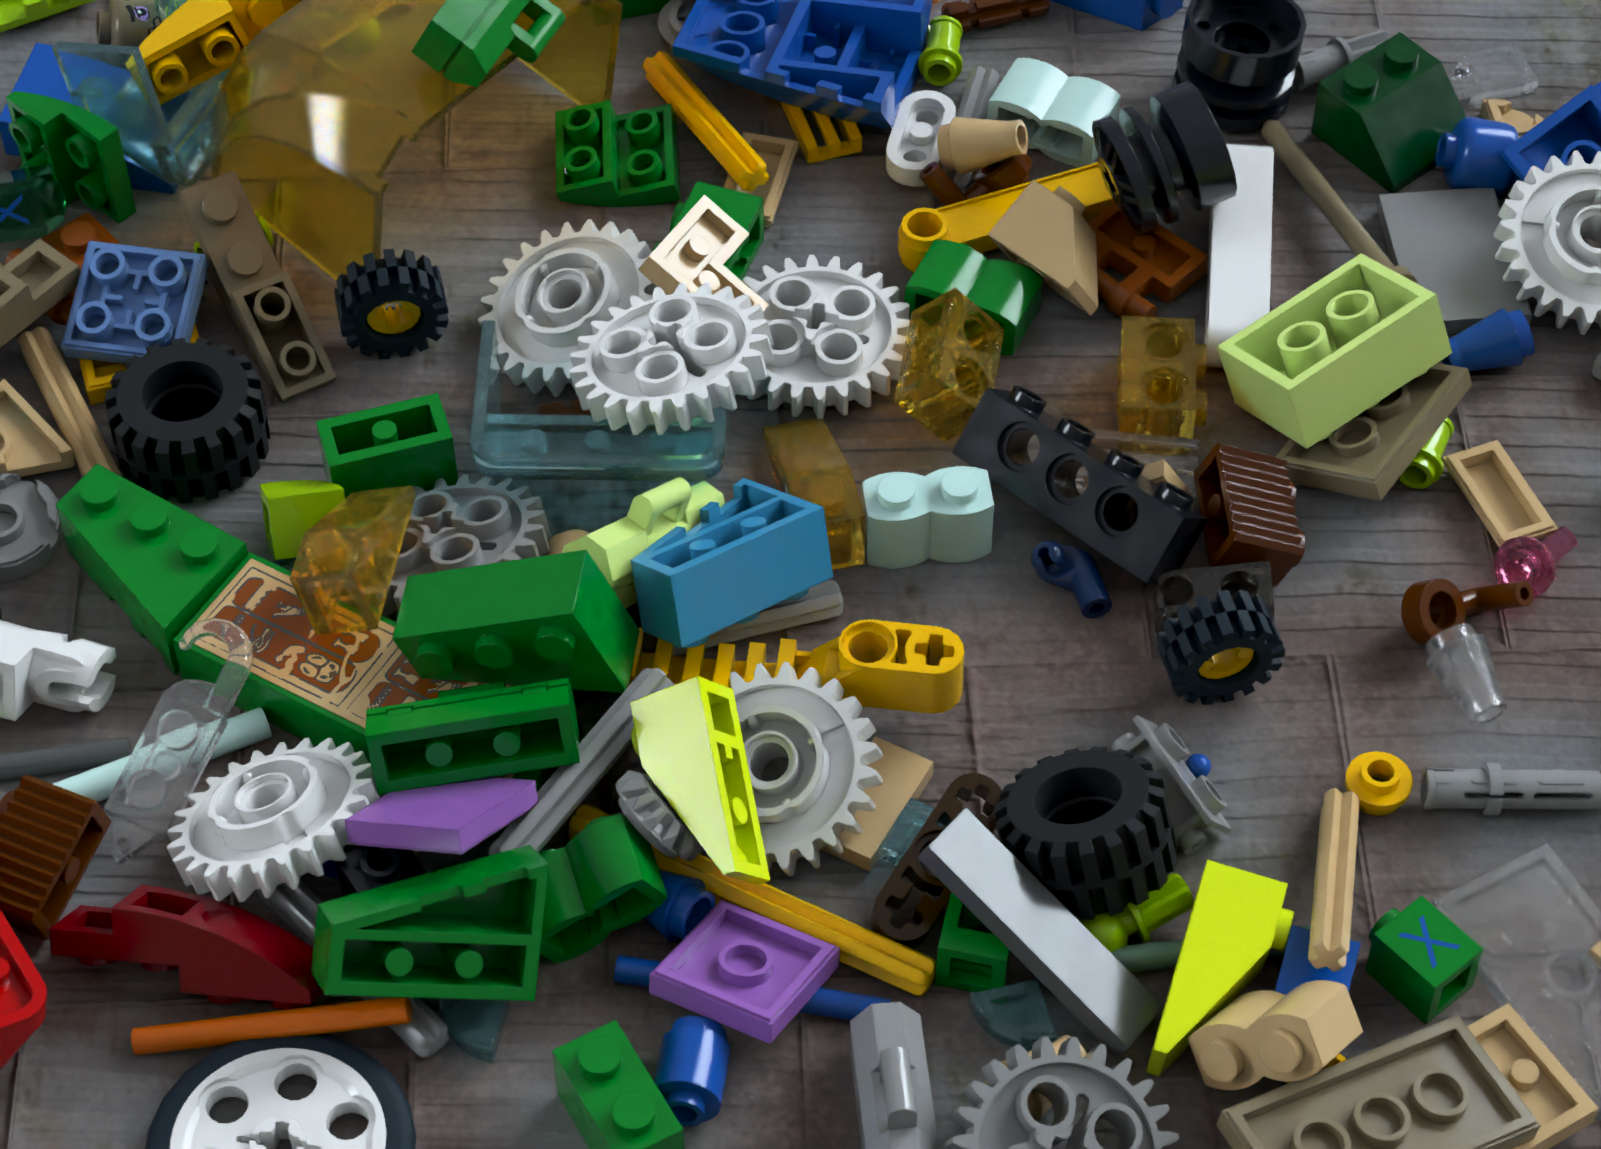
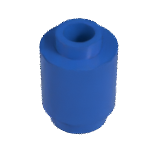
M702 1016L681 1017L673 1023L671 1030L664 1034L653 1080L681 1126H695L716 1117L720 1112L731 1047L726 1040L727 1033L723 1026L712 1019Z

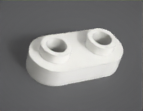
M923 90L906 96L900 103L886 146V170L894 181L906 186H924L925 184L919 178L923 168L932 162H937L942 166L937 147L938 131L941 125L950 124L951 120L956 117L955 104L948 96L937 91Z

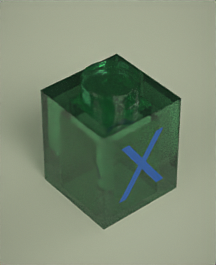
M50 164L0 172V243L47 236L65 220L64 214L67 207L65 192L61 183L58 180L54 181Z

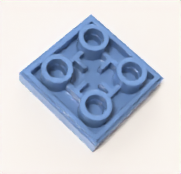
M89 241L61 345L65 356L125 364L133 355L140 357L146 355V348L157 343L164 347L172 345V339L185 338V342L190 343L209 268L206 255Z

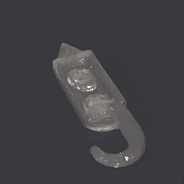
M211 618L199 621L188 628L179 640L180 649L188 650L197 640L206 636H216L226 642L229 648V656L215 684L202 680H183L172 684L167 691L164 690L103 808L111 815L113 860L117 865H122L160 838L169 841L170 837L167 830L178 823L174 816L175 812L185 809L189 801L187 796L193 793L228 724L227 717L250 674L254 657L251 641L244 630L229 620ZM123 842H130V847L127 850H120Z

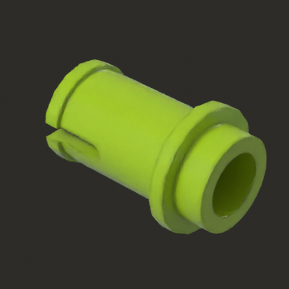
M938 16L930 21L931 26L928 25L926 49L920 54L918 67L928 83L935 86H946L961 74L963 68L962 57L959 54L963 28L960 22L953 17Z
M1448 417L1398 478L1406 486L1414 489H1424L1440 479L1444 470L1441 458L1449 438L1452 437L1454 432V425Z

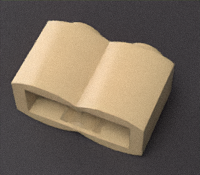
M1316 980L1295 987L1287 995L1269 990H1257L1242 994L1196 1030L1188 1038V1042L1205 1085L1220 1090H1239L1255 1084L1264 1076L1285 1082L1307 1079L1325 1067L1360 1036L1363 1030L1346 985L1334 981Z

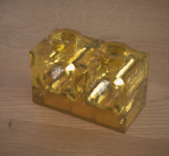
M953 288L911 312L894 402L943 442L961 434L987 388L994 389L997 369L1000 365V352L1005 328L957 288Z
M1122 316L1118 349L1117 448L1191 451L1194 426H1205L1207 418V390L1196 389V380H1205L1207 348L1206 344H1195V319Z

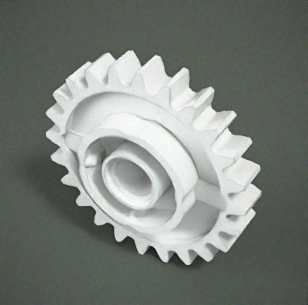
M1577 150L1573 151L1566 166L1553 155L1548 160L1544 171L1533 165L1529 169L1524 182L1518 180L1515 182L1508 195L1510 199H1505L1498 213L1502 220L1499 222L1493 237L1503 241L1495 254V259L1511 263L1502 277L1504 282L1520 281L1523 285L1516 299L1522 301L1531 297L1535 298L1538 301L1534 312L1536 317L1552 310L1556 313V328L1561 329L1568 319H1575L1580 334L1585 335L1593 322H1597L1601 328V248L1591 247L1582 239V237L1592 238L1601 246V151H1598L1592 163L1588 164L1585 163L1582 155Z
M587 219L582 229L577 233L574 232L569 222H565L560 236L555 238L548 231L543 230L541 231V244L539 246L533 247L523 242L520 244L523 253L521 259L505 258L502 261L508 270L507 275L490 277L489 282L495 289L496 294L482 297L480 301L488 312L478 318V323L486 333L481 337V341L489 351V356L501 373L506 372L514 385L518 386L525 382L531 392L537 394L546 384L554 397H558L563 391L564 386L568 383H571L574 388L569 370L573 368L570 354L580 351L577 342L579 336L593 335L590 323L593 320L609 322L611 317L608 308L611 306L623 310L632 307L630 296L636 295L644 301L652 299L654 288L657 286L638 270L652 251L645 241H638L631 229H627L620 234L615 224L611 221L601 231H598L592 219Z
M783 662L777 677L772 678L762 663L756 665L753 681L746 683L734 671L730 675V682L734 692L768 871L770 872L772 864L777 861L781 869L790 877L794 876L796 861L800 857H805L815 869L819 868V850L824 846L829 847L838 854L843 853V846L839 839V834L843 830L855 834L862 833L863 830L854 818V814L857 810L875 811V803L864 790L883 783V778L880 774L868 766L870 763L882 758L883 753L876 743L865 742L876 732V728L869 718H858L863 707L855 696L842 700L844 688L838 680L833 678L821 687L822 677L813 667H809L798 680L796 671L789 662ZM778 757L789 758L787 770L780 778L774 781H762V772L768 762Z
M309 737L304 738L291 750H288L285 742H280L274 752L266 756L259 750L253 751L251 761L248 764L229 763L228 775L223 778L208 777L206 779L209 786L207 791L191 793L187 796L192 807L175 812L174 816L179 825L167 830L172 843L167 845V849L185 886L193 885L197 895L201 896L211 891L215 900L219 902L233 891L238 901L244 902L257 889H261L265 898H269L277 885L281 883H286L292 890L296 889L302 875L310 873L320 877L324 875L322 866L324 862L328 860L344 861L347 858L342 848L346 845H353V843H348L344 820L380 799L371 763H368L363 751L355 753L349 742L336 748L332 738L325 739L316 747H313Z

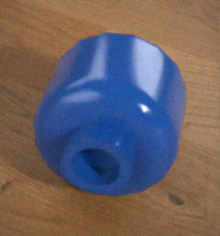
M1467 116L1458 121L1451 133L1444 132L1441 135L1436 149V165L1444 168V176L1448 186L1452 189L1492 188L1495 190L1496 197L1505 193L1509 186L1513 187L1517 180L1520 181V178L1500 156V153L1519 139L1518 132L1508 123Z

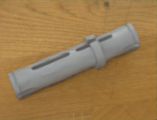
M1484 762L1480 769L1432 768L1424 766L1420 779L1421 804L1424 810H1432L1433 808L1481 809L1482 814L1485 816H1498L1502 809L1601 810V770L1558 768L1502 769L1498 762Z

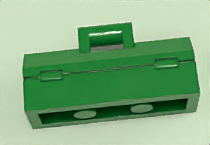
M446 0L432 18L411 52L437 72L445 71L443 76L451 82L478 87L506 48L526 62H535L565 22V15L548 0ZM522 12L534 20L527 32L515 24V21Z
M568 678L506 687L505 681L450 689L438 691V698L366 710L365 740L378 794L580 763L576 707L571 682Z

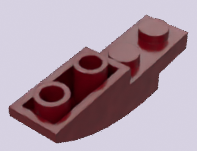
M140 885L112 908L80 905L49 928L51 955L78 957L79 963L88 966H102L116 961L141 963L143 969L153 972H164L179 968L180 993L207 995V999L213 1003L230 1004L245 999L271 1001L272 1006L275 1008L286 1010L307 1007L324 993L311 973L313 947L278 925L244 909L216 901L213 898L177 889Z

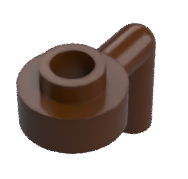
M1026 153L1024 155L1012 156L973 171L972 179L974 183L965 193L960 190L937 162H932L924 167L919 174V178L943 206H947L1028 182L1032 159Z
M1439 578L1419 581L1412 584L1406 590L1401 605V616L1406 631L1417 643L1422 645L1447 643L1455 640L1461 634L1466 616L1481 612L1529 606L1533 601L1534 593L1532 586L1527 581L1476 587L1464 591H1459L1452 582L1446 579Z

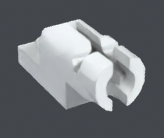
M0 620V717L16 721L33 702L69 712H80L83 710L89 712L100 711L110 699L115 687L116 675L99 670L104 663L111 664L115 660V648L82 638L68 642L67 634L35 630Z

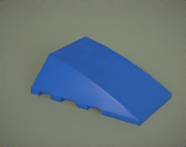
M696 0L672 45L673 56L728 82L783 103L845 121L892 130L900 103L906 96L911 94L920 74L918 60L925 48L932 0Z

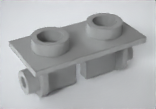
M1138 715L1135 716L1132 720L1141 731V734L1135 737L1132 732L1126 733L1112 744L1111 749L1113 751L1118 749L1130 751L1133 753V758L1143 757L1152 763L1153 771H1159L1163 779L1177 847H1181L1185 854L1196 851L1207 841L1203 831L1209 826L1226 834L1232 831L1220 811L1227 807V804L1219 791L1204 775L1196 779L1183 761L1189 755V750L1179 735L1165 722L1158 726Z

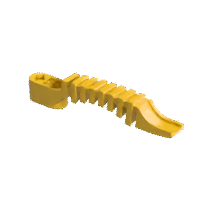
M873 619L859 620L849 624L841 632L840 636L813 649V652L797 650V640L780 638L777 663H766V643L757 642L749 643L747 661H735V644L719 643L717 659L704 658L705 643L687 648L686 657L673 656L674 646L660 638L657 639L655 654L643 652L644 631H642V628H639L640 631L629 682L630 685L645 668H659L666 673L667 678L674 685L699 676L731 688L730 675L734 671L748 683L754 679L757 664L762 663L770 676L774 678L777 677L783 662H789L796 671L798 680L809 667H813L822 677L821 687L835 678L844 688L842 700L855 696L863 707L929 714L943 713L952 709L960 701L963 693L964 644L957 634L949 629L938 626ZM572 689L573 695L585 697L586 704L601 706L602 699L616 701L621 696V693Z

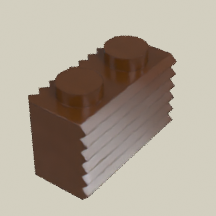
M1216 443L1194 472L1200 514L1209 519L1203 532L1212 576L1222 574L1223 578L1233 576L1235 581L1244 579L1246 583L1255 581L1257 586L1266 584L1268 588L1277 586L1291 568L1297 566L1301 561L1305 550V535L1300 531V527L1296 526L1298 517L1294 516L1296 507H1294L1296 488L1290 482L1291 478H1287L1289 469L1285 468L1287 459Z
M27 774L21 777L20 786L9 791L0 802V909L11 927L25 931L32 936H38L46 941L50 938L49 928L55 925L62 916L112 821L97 801Z

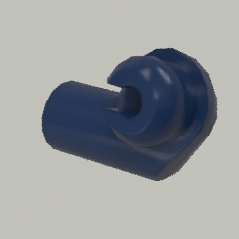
M1054 540L1041 541L1034 547L1031 553V564L1036 569L1038 576L1050 584L1074 592L1084 617L1091 619L1099 618L1110 611L1112 608L1111 599L1098 566L1089 553L1072 546L1059 544Z

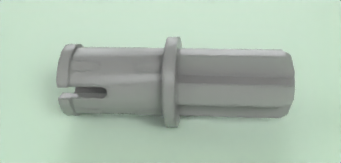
M1377 30L1348 40L1335 37L1327 42V46L1301 53L1296 66L1292 88L1300 91L1318 84L1326 77L1391 38L1389 32Z

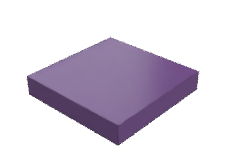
M487 777L390 792L344 820L348 843L360 846L462 855L534 808L539 802L536 781Z
M720 900L650 973L649 993L771 1044L839 967L840 947L727 901Z

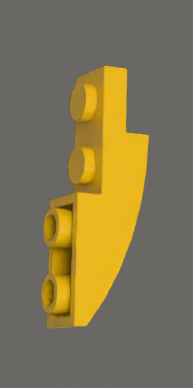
M187 0L141 43L128 61L153 105L157 108L256 54V51L251 41L327 0Z

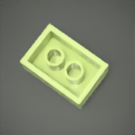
M1362 253L1217 346L1235 404L1306 449L1326 439L1332 432L1365 410L1373 408L1382 399L1412 379L1423 375L1429 368L1452 354L1437 294Z

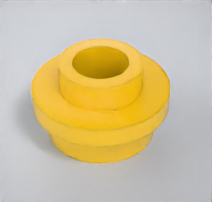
M1373 751L1357 756L1349 764L1345 775L1346 791L1352 790L1360 800L1359 810L1375 816L1390 814L1408 800L1413 785L1412 774L1408 766L1398 757L1386 752ZM1372 778H1381L1386 780V782H1379Z

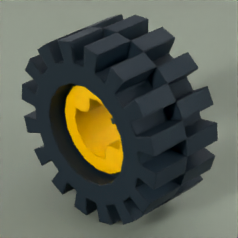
M383 249L384 258L377 260L373 252L363 255L364 265L361 267L355 261L351 262L346 266L348 275L340 273L336 280L338 288H334L342 336L346 337L347 344L352 349L359 346L362 355L370 357L376 349L378 350L379 359H390L391 351L399 350L400 358L410 356L409 348L415 346L420 352L429 348L427 337L437 342L442 336L441 327L447 328L449 322L447 314L449 310L438 267L436 265L432 267L431 260L424 255L416 261L414 251L404 249L401 258L395 257L394 249ZM389 303H400V304H401V305L396 304L395 307L388 306V308H385V305H387V304H389Z
M1229 590L1217 591V598L1213 601H1209L1207 595L1196 598L1198 606L1193 609L1184 604L1176 610L1179 619L1168 617L1162 624L1165 631L1158 632L1157 649L1174 692L1178 697L1183 695L1185 701L1192 704L1200 698L1202 705H1213L1215 698L1221 696L1224 703L1233 701V693L1242 690L1245 696L1254 692L1253 683L1257 681L1265 685L1272 679L1269 670L1279 671L1283 664L1280 657H1285L1283 642L1267 604H1264L1262 598L1257 594L1250 597L1248 591L1238 590L1233 598Z

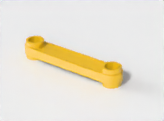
M1098 162L1035 180L1052 192L1058 186H1061L1073 194L1086 207L1085 211L1081 214L1086 222H1089L1114 202L1105 185ZM1030 182L936 209L924 207L909 211L903 217L898 230V252L902 264L908 270L915 272L934 240H947L965 244L979 253L999 248L989 237L988 233Z

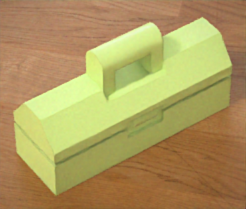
M681 477L675 478L634 497L626 517L564 545L562 553L587 550L623 606L627 608L637 603L631 559L676 526L685 527L686 532L701 522L700 509L709 502H718L720 507L725 504L724 495L705 480L690 487L685 479Z

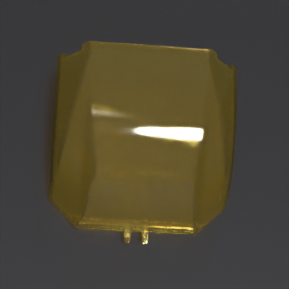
M302 0L261 30L240 51L225 76L212 115L211 179L235 170L254 212L259 214V218L263 217L272 230L337 280L340 273L348 275L346 266L351 262L355 261L362 267L364 265L363 255L373 252L376 260L381 259L383 195L390 183L382 178V175L404 139L407 138L411 142H416L427 127L516 58L578 106L606 100L611 101L623 4L617 0H548L564 13L565 22L537 60L533 63L526 62L506 48L480 85L474 87L451 82L443 76L445 71L437 72L411 52L432 18L446 0ZM522 12L515 21V24L527 32L534 20Z

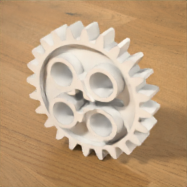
M809 255L806 267L800 268L797 267L793 260L785 258L784 271L780 273L767 265L762 266V282L747 276L743 278V282L769 304L763 311L764 318L768 320L774 346L771 347L774 362L765 364L768 373L767 379L752 380L756 393L753 396H747V398L754 400L767 394L768 410L770 411L778 408L783 402L791 403L792 417H798L804 406H813L814 413L818 419H823L826 406L834 405L843 416L848 415V401L853 399L866 408L870 407L871 390L885 396L889 395L890 379L902 380L904 378V363H911L914 321L909 320V303L899 302V288L897 286L883 289L882 273L878 272L863 278V263L860 262L851 266L847 271L840 269V259L838 256H834L827 267L819 266L815 255Z
M707 282L702 284L694 293H688L686 284L680 283L674 294L665 295L660 287H656L650 300L644 301L636 295L630 296L632 307L627 310L611 306L608 308L611 320L609 322L593 320L590 323L593 335L579 336L577 342L580 351L570 354L573 368L569 370L576 395L579 398L583 411L590 409L593 421L599 422L607 418L610 429L613 431L629 422L633 435L641 433L648 424H654L657 434L663 435L670 423L678 422L680 427L687 431L690 430L692 418L701 416L710 423L715 421L713 409L719 406L734 411L737 409L734 397L736 394L753 396L756 391L752 380L767 379L768 373L765 364L774 362L771 348L774 346L768 320L764 318L762 307L760 305L752 306L748 294L734 298L732 288L726 286L713 295L710 283Z

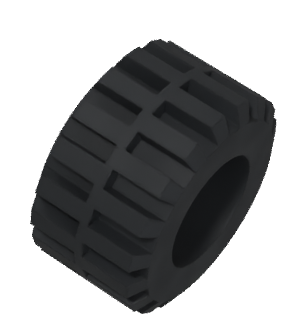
M185 338L172 339V345L161 347L157 343L147 347L146 355L142 357L133 355L125 362L126 371H116L110 380L112 389L107 390L105 396L106 415L117 460L126 478L131 477L133 483L146 490L152 489L153 494L164 500H168L171 496H176L179 503H193V498L205 496L206 501L219 497L218 491L227 488L232 492L243 485L241 479L243 476L253 477L260 469L259 460L266 459L269 451L268 439L271 438L261 381L257 370L252 369L251 361L244 354L236 356L234 347L225 343L214 347L212 346L211 339L197 338L195 343H186ZM196 418L194 420L180 422L186 419Z
M1092 747L1090 750L1079 751L1078 748L1066 750L1064 754L1055 757L1049 755L1038 760V765L1033 768H1024L1015 775L1016 782L1005 785L1001 791V801L996 803L994 812L1000 842L1074 916H1079L1080 920L1095 919L1096 915L1109 913V916L1124 912L1123 908L1130 902L1138 906L1149 899V891L1160 890L1168 881L1167 873L1173 872L1175 869L1178 849L1163 779L1159 771H1153L1152 763L1143 757L1133 758V753L1130 751L1118 749L1111 752L1107 750V747Z

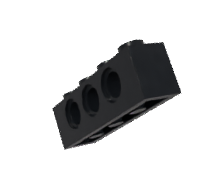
M1014 385L1011 391L987 388L951 453L972 467L988 470L990 479L1146 584H1172L1209 520L1191 508L1194 498L1173 484L1161 481L1158 486L1141 475L1145 467L1132 456L1117 449H1111L1109 453L1092 443L1095 433L1083 424L1068 417H1062L1060 421L1044 411L1047 402L1034 392L1018 385ZM1036 434L1039 439L1040 450L1037 458L1032 462L1028 456L1027 448L1029 440ZM1084 465L1088 472L1089 482L1084 493L1080 495L1076 488L1075 479L1078 470ZM1133 498L1138 506V518L1130 528L1124 518V509L1127 502Z

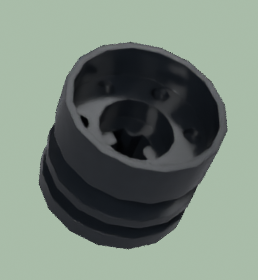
M1191 0L1186 13L1181 38L1182 46L1177 58V68L1172 87L1183 82H1191L1208 104L1221 130L1229 132L1256 131L1262 129L1263 124L1268 120L1277 121L1285 114L1289 103L1296 66L1305 36L1307 24L1302 9L1294 0Z
M1183 82L1150 96L1149 113L1151 126H1148L1133 106L1120 109V126L1112 116H1104L1092 123V133L1098 153V165L1105 185L1113 201L1122 210L1127 221L1138 235L1144 236L1157 230V214L1168 224L1179 220L1178 191L1181 192L1193 209L1197 211L1204 210L1236 195V176L1228 148L1208 104L1191 82Z

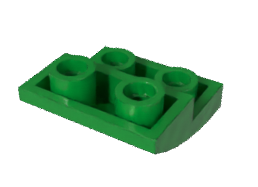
M14 91L6 96L12 123L9 124V131L18 145L22 165L19 168L20 174L34 193L38 195L44 193L63 208L80 197L90 209L95 211L100 209L118 224L137 212L117 127L86 109L52 97Z
M606 100L555 112L556 194L559 201L599 207H632L680 200L677 118L671 104L616 115L611 101Z

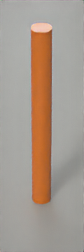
M388 997L135 1027L131 1031V1045L133 1053L138 1056L223 1046L240 1040L307 1036L409 1024L412 1022V1005L410 997Z

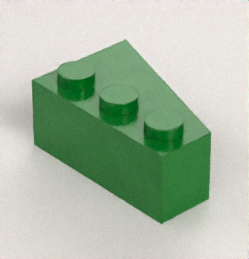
M96 464L56 504L68 552L110 601L114 599L129 616L133 628L142 638L145 636L163 656L164 664L176 676L180 669L173 639L247 556L246 543L105 467Z
M580 550L408 576L392 640L419 676L425 679L479 683L505 681L507 685H524L568 678L572 689L623 693L629 686L640 630L588 551Z
M529 844L319 903L317 905L311 973L325 995L535 1001L549 863Z

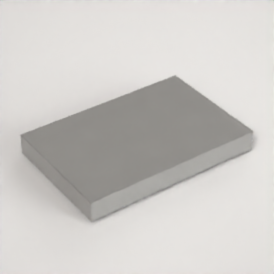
M1465 188L1379 194L1376 210L1390 261L1394 266L1401 265L1407 267L1417 279L1419 285L1437 294L1447 334H1458L1501 308L1505 309L1507 313L1517 309L1521 310L1530 326L1532 312L1528 299L1522 301L1516 299L1523 286L1520 281L1504 282L1502 277L1511 263L1495 259V254L1503 241L1493 237L1499 222L1502 220L1498 216L1500 207L1494 189Z

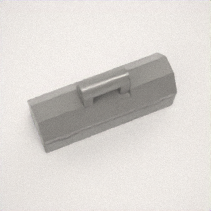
M901 1002L871 1004L850 1020V1057L862 1149H939L921 1016Z

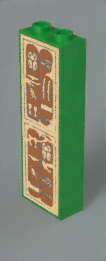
M251 552L247 554L173 639L183 680L245 711L261 707L269 723L301 739L309 737L311 743L315 746L327 738L333 739L336 748L349 742L355 753L359 751L364 752L368 763L371 762L365 740L367 709L438 698V691L489 684L421 678L392 640L396 625L395 621L328 589L325 591L317 619L315 620L305 599L309 591L308 586L304 593H302L293 572ZM506 684V687L518 686V685H507V684ZM559 766L493 777L535 780L538 792ZM506 825L493 835L499 837L502 834V832L508 827V825Z

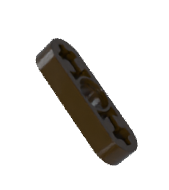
M969 773L956 778L949 785L878 894L870 917L873 932L911 949L920 945L927 938L947 907L951 891L937 877H933L923 870L918 856L962 811L963 803L959 799L968 802L974 795L984 799L985 803L982 811L985 815L978 813L975 817L992 834L995 832L997 826L994 812L996 803L1001 801L1000 793L1002 789L993 779L983 774ZM938 823H942L945 827H941V826H937V825H938ZM908 877L910 881H904L902 878ZM914 885L924 893L913 914V920L919 925L916 926L913 923L907 922L901 930L890 924L893 912L887 906L889 905L895 909L902 907ZM931 895L938 896L939 899L934 900Z

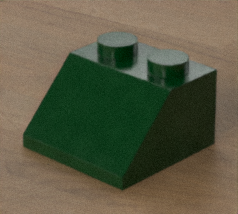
M1399 32L1319 82L1311 132L1393 194L1437 166L1435 161L1436 149L1441 135L1444 132L1451 133L1457 122L1465 118L1466 115L1441 61Z

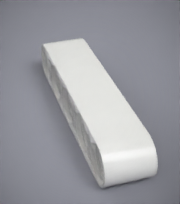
M1226 144L1235 171L1237 191L1234 197L1210 207L1204 367L1224 368L1217 346L1270 312L1274 147Z

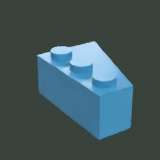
M746 478L739 480L733 485L734 498L721 507L718 502H709L700 509L701 522L686 532L685 527L676 526L631 559L642 631L667 641L678 648L696 647L705 643L709 639V635L732 624L750 622L759 616L760 611L781 601L799 599L808 594L809 588L833 578L824 507Z

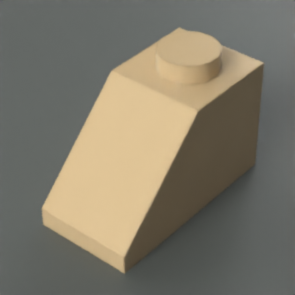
M1032 180L988 235L1011 262L1020 263L1040 275L1044 279L1043 284L1091 316L1098 308L1096 233L1081 216L1086 207L1065 188L1058 186L1052 192L1035 180Z

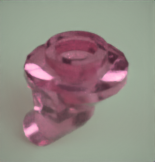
M1561 526L1542 542L1529 536L1511 538L1501 545L1495 555L1494 570L1496 579L1499 584L1527 581L1532 586L1533 598H1536L1546 592L1557 578L1555 563L1578 546L1577 539L1564 526Z

